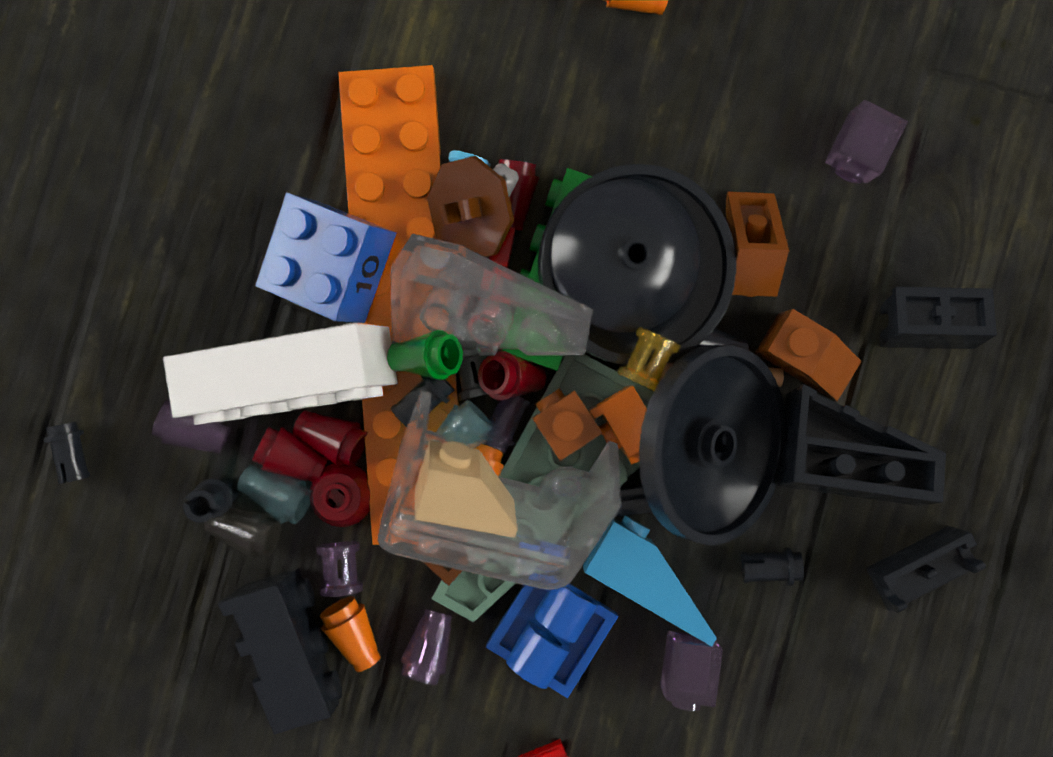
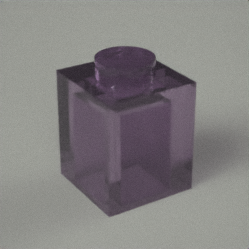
M863 100L848 114L825 163L836 168L835 173L849 182L862 183L863 181L868 183L883 173L908 121Z
M667 632L660 687L666 700L672 701L674 707L687 711H699L701 705L716 706L723 648L717 640L713 646H710L691 634Z

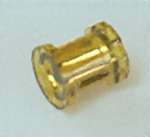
M638 327L636 336L639 340L627 366L620 367L617 374L655 390L671 354L678 353L681 346L658 334ZM652 349H654V353L650 359V362L646 370L643 371V368L649 358V355Z

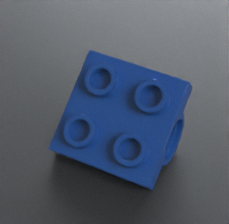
M536 563L489 638L486 648L505 659L507 665L527 682L542 689L550 687L568 699L616 622L618 614Z

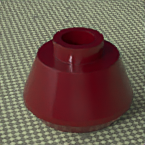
M333 463L324 467L320 477L314 483H311L309 491L310 503L315 514L323 522L336 527H347L360 522L370 511V488L367 473L356 465L350 467L342 464L338 467Z

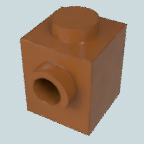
M559 388L535 404L540 412L533 416L532 419L560 461L602 434V431L575 391L564 395Z

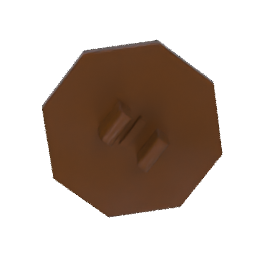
M470 156L441 165L427 198L436 237L463 261L498 254L514 221L506 180L477 156Z

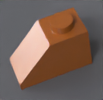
M728 192L726 198V221L732 233L736 252V278L732 295L777 297L789 248L775 193Z
M794 309L777 315L755 354L778 368H782L783 371L836 402L861 363V360L836 334Z

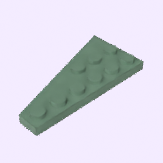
M570 346L541 400L560 388L564 395L575 391L586 409H589L626 386L633 385L647 408L654 392ZM536 407L499 475V479L514 499L518 529L515 538L469 530L467 535L482 550L449 586L441 580L432 600L474 622L538 560L545 557L566 534L574 530L626 482L627 478L640 467L639 462L631 465L621 449L612 452L602 434L560 461L532 419L533 416L540 412ZM602 416L594 419L598 427L605 423Z

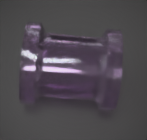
M333 542L316 547L317 554L322 556L324 584L319 587L321 596H346L363 591V583L358 581L356 564V552L360 550V542ZM338 559H341L342 561L343 575L341 578L338 577Z

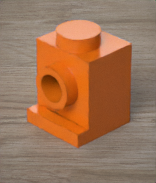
M629 385L587 410L593 419L602 416L605 421L599 428L611 451L615 452L621 449L631 465L639 462L640 436L647 408L634 386Z

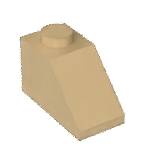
M429 440L415 487L414 520L515 538L518 529L514 499L480 450L469 448L459 442L443 443Z

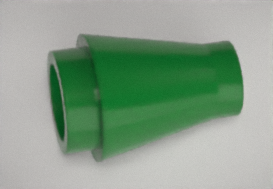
M435 330L404 342L391 344L387 352V360L389 366L394 371H405L444 380L460 369L463 351L459 340L454 335L448 334L443 330Z

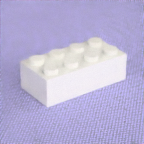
M354 323L163 357L172 418L193 416L194 425L383 396V386L398 384L396 371L391 369L387 360V352L392 344L389 327Z

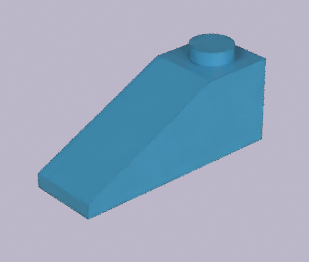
M626 515L622 522L610 516L582 564L584 572L706 644L713 646L717 639L657 546L651 539L646 537L650 529Z

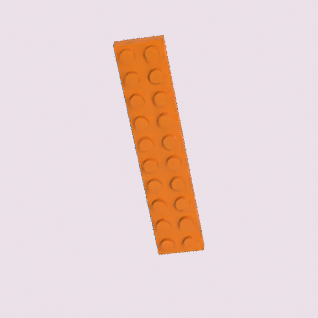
M433 65L338 72L348 212L351 215L397 233L366 322L359 324L389 327L392 344L404 342L435 330H443L448 334L454 335L448 248L435 235L427 200L441 167ZM396 371L398 384L383 386V396L362 399L364 431L368 432L365 437L368 485L370 488L372 545L419 542L436 524L414 520L415 487L429 440L443 443L451 441L462 443L457 372L446 378L454 388V391L449 395L450 402L446 404L442 401L413 430L408 429L392 412L391 407L397 404L423 380L421 375ZM461 528L466 534L468 533V529Z

